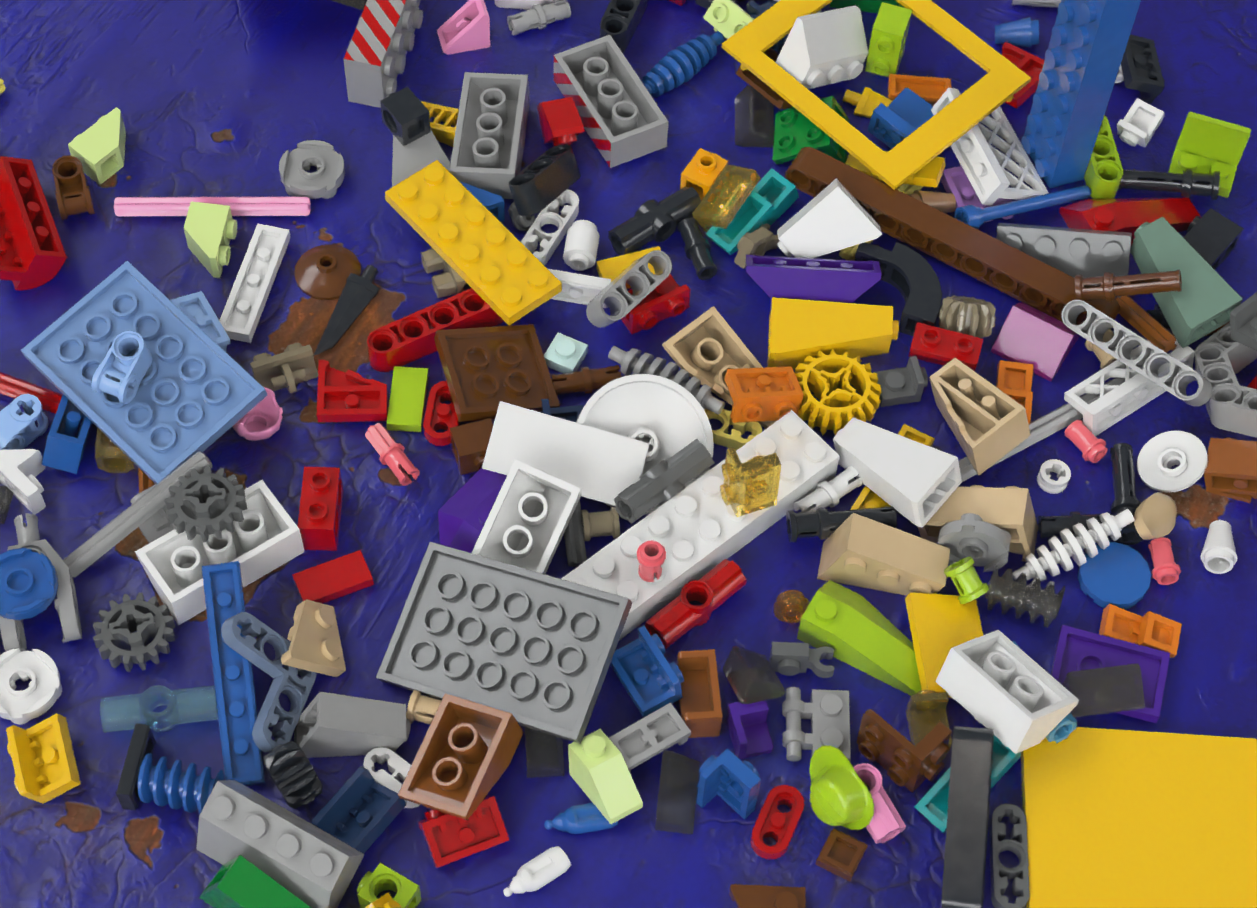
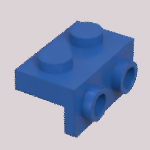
M643 625L637 629L638 639L614 652L610 666L644 718L670 702L672 704L683 698L681 683L684 682V677L675 662L669 664L663 654L666 653V650L656 633L650 635Z
M728 748L718 757L716 755L709 757L699 769L701 774L697 785L696 803L703 808L718 795L745 820L756 808L761 783L758 771L748 761H741Z

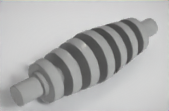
M613 346L608 354L609 359L620 364L621 373L626 376L631 373L632 375L651 374L670 379L687 389L698 400L703 409H708L717 415L722 412L725 406V402L712 396L711 387L704 384L700 388L701 381L693 376L689 380V372L685 369H681L678 372L679 366L673 362H669L666 365V359L660 357L653 361L654 356L652 354L644 353L641 356V350L635 348L626 352Z

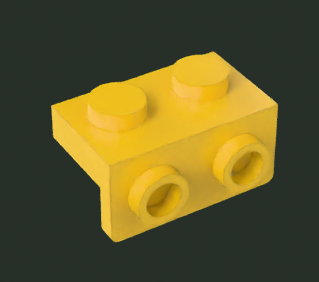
M56 713L27 730L15 725L6 728L9 742L7 749L12 758L15 771L14 783L21 796L44 804L81 784L66 717Z

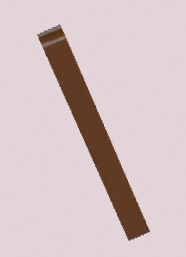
M812 147L802 148L785 173L786 179L794 184L798 190L812 197H816L837 178L880 225L882 232L1063 322L1062 311L1065 305L1076 300L1074 277L897 189L894 190L889 185ZM1105 299L1085 301L1113 320H1115L1120 311V305L1117 300H1113V302H1107ZM1087 311L1081 312L1076 319L1077 325L1082 324L1086 320Z

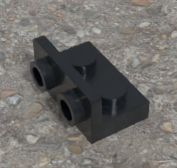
M1130 35L1121 61L1126 88L1140 91L1141 100L1151 104L1165 88L1154 40Z

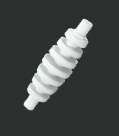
M1129 509L1115 516L1105 512L1099 515L1101 524L1094 517L1086 520L1088 531L1081 523L1073 525L1076 538L1068 528L1060 531L1064 544L1062 545L1059 539L1053 536L1048 540L1052 551L1049 552L1045 545H1041L1037 548L1040 558L1036 559L1032 553L1026 556L1025 560L1027 563H1025V566L1012 573L1014 580L1018 585L1031 578H1036L1038 582L1047 579L1044 572L1046 570L1052 577L1060 574L1057 566L1058 563L1065 571H1069L1074 568L1070 557L1079 566L1085 564L1087 560L1083 550L1090 558H1093L1098 554L1095 543L1104 550L1110 545L1107 536H1110L1114 541L1118 540L1121 537V528L1135 521Z

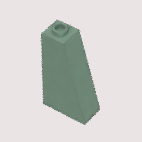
M1164 217L1152 223L1145 222L1138 227L1134 233L1135 238L1131 246V254L1141 273L1167 272L1179 269L1181 271L1182 291L1152 293L1179 345L1185 348L1229 322L1231 311L1239 306L1243 300L1237 292Z

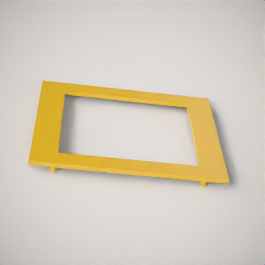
M780 0L722 43V48L741 63L742 70L748 69L866 166L871 171V177H879L894 190L905 181H912L915 173L1004 102H1011L1013 95L1031 81L1030 76L933 1L895 0L904 8L911 9L913 15L988 73L894 148L885 153L764 54L766 50L790 33L797 17L817 13L833 0Z

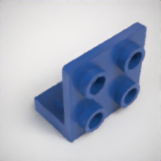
M904 88L888 107L882 103L878 105L873 111L867 131L892 149L934 116L931 111L933 106L909 88Z

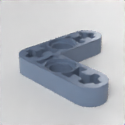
M241 612L224 621L221 629L222 637L230 648L274 678L252 731L255 745L264 752H272L273 748L280 744L284 745L291 740L317 673L299 668L297 670L295 667L290 666L282 667L281 658L289 650L290 642L252 614ZM265 642L271 644L275 650L274 661L268 659L264 653L263 647ZM281 693L286 694L290 700L291 707L289 712L280 706L279 695ZM274 726L271 732L268 728Z

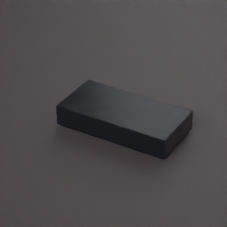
M135 724L116 795L123 809L136 810L138 808L140 798L137 781L140 766L147 753L153 755L156 744L151 728L146 724Z

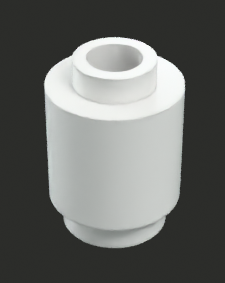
M578 220L567 231L563 260L574 270L583 271L593 267L596 263L600 235L594 223L587 220Z

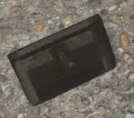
M747 85L735 97V144L742 147L772 148L774 145V104L753 87Z
M737 646L732 648L723 666V672L740 703L750 704L784 696L786 691L765 655Z
M1139 664L1072 671L1067 673L1063 682V686L1079 699L1077 706L1070 712L1073 717L1144 709L1145 707L1142 674Z
M524 726L527 778L565 776L562 738Z
M663 751L655 830L693 834L699 761L672 751Z

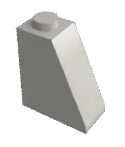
M432 131L406 146H403L393 135L392 187L436 160L449 171L450 162Z
M319 692L300 715L294 730V742L300 746L307 758L367 755L372 749L378 747H385L395 752L404 741H407L410 734L411 725L410 720L406 719V704Z

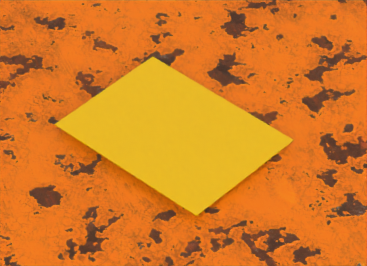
M1076 727L1069 734L1068 738L1058 743L1055 741L1049 742L1045 737L1039 744L1021 751L1022 806L1027 821L1029 900L1026 908H1257V739Z

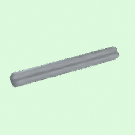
M201 451L194 454L64 558L63 561L69 567L72 577L78 576L166 505L165 499L171 497L169 487L180 486L178 480L180 475L189 479L192 477L191 469H195L198 474H203L206 466L212 468L213 465L209 458Z

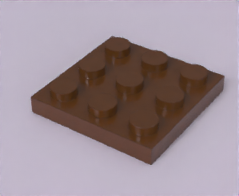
M534 324L436 331L434 341L459 422L488 418L495 419L500 401L541 412V399L548 398L550 408L560 407Z

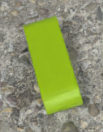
M1105 115L1084 176L1086 186L1091 188L1090 196L1093 199H1114L1123 176V168L1109 121Z

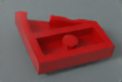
M318 361V423L387 421V384L374 379H365L359 373L349 369L346 373L330 367L329 361Z

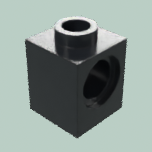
M408 87L396 93H391L380 101L382 122L403 146L431 132L429 110Z

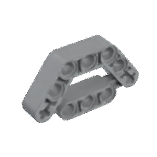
M1229 322L1195 348V371L1205 377L1212 386V395L1205 404L1211 423L1219 429L1257 438V389L1240 386L1235 375L1257 358V351L1231 339V323Z

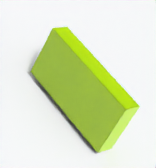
M394 366L386 422L387 430L422 432L429 377L428 368Z

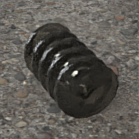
M995 564L988 584L989 590L985 595L987 609L992 611L999 602L1001 603V613L1006 615L1011 607H1015L1016 619H1020L1028 611L1030 623L1032 624L1041 615L1043 616L1044 627L1048 628L1057 617L1066 586L1064 585L1056 594L1054 582H1048L1045 588L1041 589L1039 577H1035L1027 585L1026 573L1023 572L1013 581L1012 569L1009 568L1000 577L998 565Z

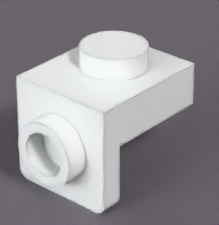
M1136 98L1123 120L1120 119L1117 123L1119 138L1130 146L1135 147L1138 144L1145 148L1165 117V112Z

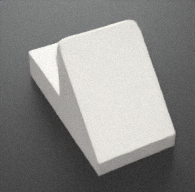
M36 449L0 450V482L28 510L36 515L46 507L41 495L44 488L35 478L46 468V466L42 465L43 458L41 452Z

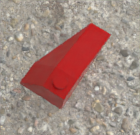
M1184 197L1087 199L1060 207L1059 213L1068 228L1132 233L1131 246L1135 238V231L1145 222L1152 223L1164 217L1179 233L1187 230L1196 216L1202 218L1191 200Z

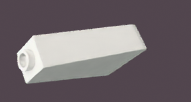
M854 417L833 438L835 451L840 455L838 464L845 470L849 466L855 468L859 473L855 478L861 477L865 486L920 528L924 527L962 483L958 457Z

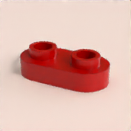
M441 381L430 389L423 428L425 438L431 444L445 446L451 443L450 428L460 426V422L456 415L447 381ZM448 400V401H451L452 403H450V404H445V403H442V402ZM439 429H444V430H446L445 432H441V433H440V432H436V431L439 430Z
M779 785L768 793L751 835V846L758 856L772 860L780 858L786 853L804 809V798L796 788L789 785ZM779 805H787L790 811L783 813L777 807ZM766 837H771L775 839L777 843L773 846H769L764 843L763 839Z

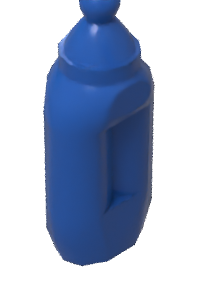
M594 803L567 808L552 821L546 820L544 825L546 829L554 827L562 832L567 831L570 834H581L610 829L618 825V821L610 824Z

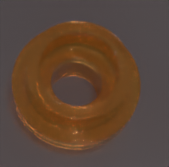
M787 590L777 597L774 604V614L780 621L797 623L801 620L810 602L802 592Z

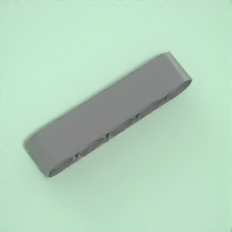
M1082 300L1068 302L1063 308L1062 321L1069 329L1191 406H1201L1210 400L1212 386L1205 377ZM1087 311L1086 320L1082 324L1077 325L1076 319L1081 312ZM1114 328L1113 338L1108 342H1103L1104 333L1108 329ZM1141 345V355L1137 359L1131 360L1130 353L1132 349ZM1170 363L1169 373L1159 378V367L1162 364ZM1192 381H1198L1199 388L1197 392L1187 396V385Z

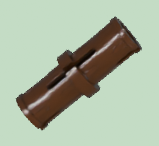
M619 365L590 370L589 367H582L581 371L552 374L551 379L558 396L583 391L585 394H591L592 390L600 389L607 383L622 376L621 372H619Z

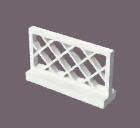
M948 88L932 107L933 115L937 114L961 95L959 90ZM1000 106L991 113L992 117L988 115L980 121L981 123L975 125L950 145L982 205L992 206L998 198L1022 200L1049 194ZM1004 168H1006L1007 170H1009L1010 172H1012V173H1013L1014 175H1016L1018 178H1016L1015 176H1013L1011 173H1009L1008 171H1006Z

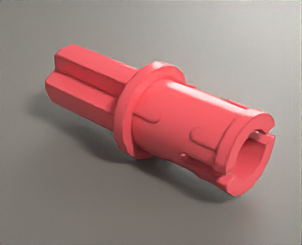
M382 424L371 425L365 433V437L380 455V462L383 465H388L402 486L411 484L413 481L405 471L409 475L411 474L415 480L418 478L420 471L404 453V446L401 443H396Z

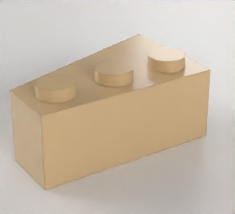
M953 358L929 377L935 403L978 476L1031 436L1025 407L957 358Z
M981 485L957 487L924 527H918L921 538L937 543L940 529L945 524L961 520L963 514H976L984 522L1008 531L1011 534L1009 552L1023 555L1022 561L1025 562L1026 556L1030 553L1033 555L1035 553L1038 532L1029 489L1016 486L1005 488L984 487Z
M852 513L823 542L817 579L832 580L836 583L905 596L910 592L937 594L946 585L947 577L944 570L949 564L950 548Z

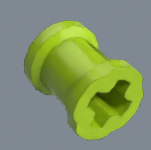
M972 556L960 559L944 570L946 577L951 578L959 592L958 600L961 604L971 602L989 590L988 584L982 583L973 566L974 560Z

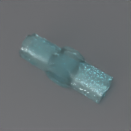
M156 685L148 688L141 694L101 698L100 716L104 733L131 730L138 723L149 725L156 732H166L174 728L176 724L218 720L215 685L176 690ZM157 706H168L162 712H152Z

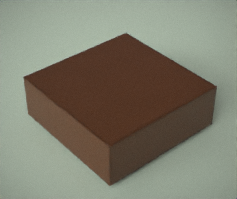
M833 828L816 860V865L851 882L868 845Z

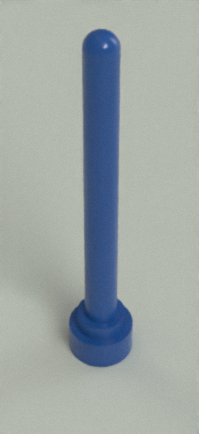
M1084 185L983 209L974 205H966L956 209L955 219L978 229L985 221L1088 198L1091 195V188Z

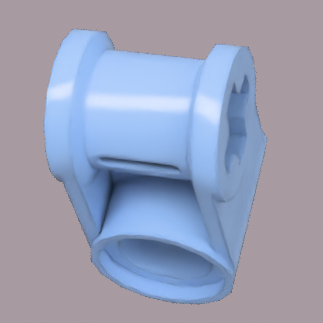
M126 331L114 339L102 364L98 366L93 375L91 387L94 392L99 394L106 392L118 397L119 401L124 404H129L133 400L153 360L150 350L138 333ZM139 349L135 355L126 357L130 351Z
M31 394L20 395L0 411V450L24 449L46 432L49 425L48 418L42 412V404L36 396ZM21 405H22V407H23V409H24V412H22L21 409H20V406H21ZM36 420H37V422H38V424H39L38 427H36V424H35V421H36Z

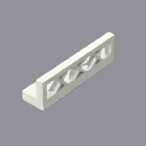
M1176 339L1175 344L1177 347L1169 355L1193 369L1195 351L1189 346L1182 348ZM1141 345L1131 351V360H1135L1141 355ZM1117 359L1064 393V400L1083 415V424L1097 436L1163 394L1166 390L1137 371L1129 369V366ZM1170 363L1162 364L1159 367V378L1169 373ZM1110 377L1125 378V382L1120 385H1104V381ZM1083 394H1100L1099 398L1090 404H1087L1080 398Z

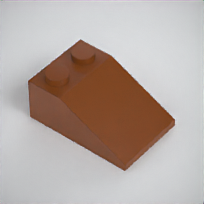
M444 694L400 788L398 797L468 820L508 768L524 733L512 713Z

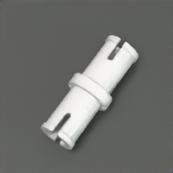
M849 466L830 481L820 482L817 484L815 491L793 503L794 510L798 511L801 509L799 513L816 512V509L821 507L824 509L828 506L834 507L839 504L840 498L863 484L862 478L855 479L854 477L859 475L855 468Z

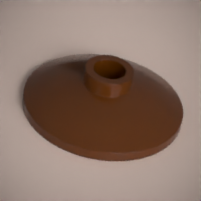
M331 244L316 246L306 251L297 261L294 270L295 280L300 290L306 295L319 300L338 299L350 273L361 276V266L356 255L347 248Z

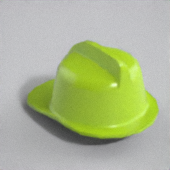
M832 745L819 747L811 758L809 769L812 810L825 824L843 826L850 830H861L870 824L874 816V802L870 791L840 749Z

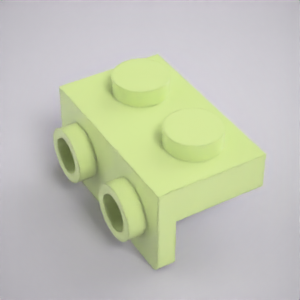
M714 0L703 17L714 27L715 32L719 31L726 39H729L754 20L732 0Z

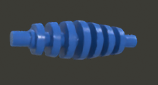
M716 31L710 37L702 34L667 53L642 78V83L650 95L657 98L663 95L664 92H669L674 87H678L692 79L717 54L716 47L725 40L723 34L719 31Z

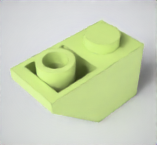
M117 107L114 108L107 115L99 118L95 124L82 134L77 135L68 144L71 156L80 160L84 173L99 185L124 167L126 130L121 110Z
M191 201L184 224L188 248L213 278H220L223 265L228 266L231 251L229 243L230 239L236 238L237 220L232 219L231 208L228 205Z

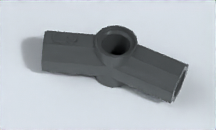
M695 439L667 461L663 459L641 475L639 481L630 485L614 498L617 513L622 519H626L632 524L659 504L661 506L686 488L685 484L698 477L715 463L711 454L698 439Z

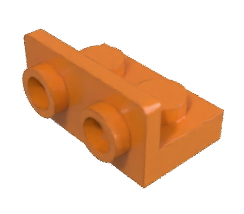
M792 366L727 369L724 380L734 402L730 414L733 423L778 421L791 410L798 415L804 394Z

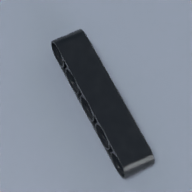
M954 726L941 908H983L994 743L993 729Z

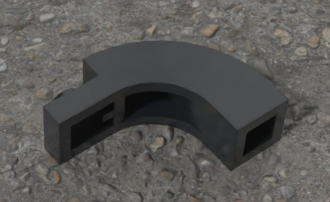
M866 242L859 244L856 250L855 261H879L881 268L880 280L897 288L905 300L899 332L914 336L917 322L936 326L941 307L942 291L939 279L931 265L919 253L896 242L892 251Z

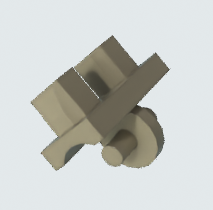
M433 248L421 252L422 265L427 274L441 269L444 271V273L432 277V285L437 298L456 295L465 291L463 287L466 282Z
M299 342L288 345L283 353L274 356L265 352L254 356V362L250 363L254 379L260 385L272 391L287 387L288 392L293 393L297 391L295 384L318 377L310 344L302 346Z

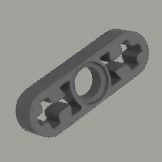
M1002 804L994 810L989 821L991 901L994 908H1025L1029 900L1026 816L1018 806ZM1004 816L1009 817L1010 823L1014 824L1010 833V839L1004 840L1006 826L1004 823H1000ZM1002 851L1015 853L1019 858V865L1015 868L1003 866L999 861L998 854ZM1008 879H1014L1012 893L1014 896H1019L1014 904L1008 903L1006 896H1001L1004 895L1008 886Z

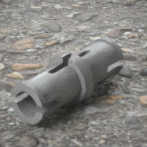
M558 0L542 6L536 4L530 10L508 16L507 23L510 32L512 31V35H517L534 28L543 29L547 27V24L570 18L571 10L566 0Z

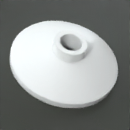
M1168 431L1153 437L1143 446L1138 455L1137 470L1142 481L1150 488L1160 492H1177L1192 486L1202 477L1207 467L1208 455L1204 444L1195 435L1184 431ZM1174 465H1179L1175 469H1170Z

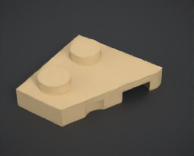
M307 599L296 607L293 617L294 625L290 628L287 637L291 641L290 647L282 655L281 663L290 667L338 677L346 671L334 607Z

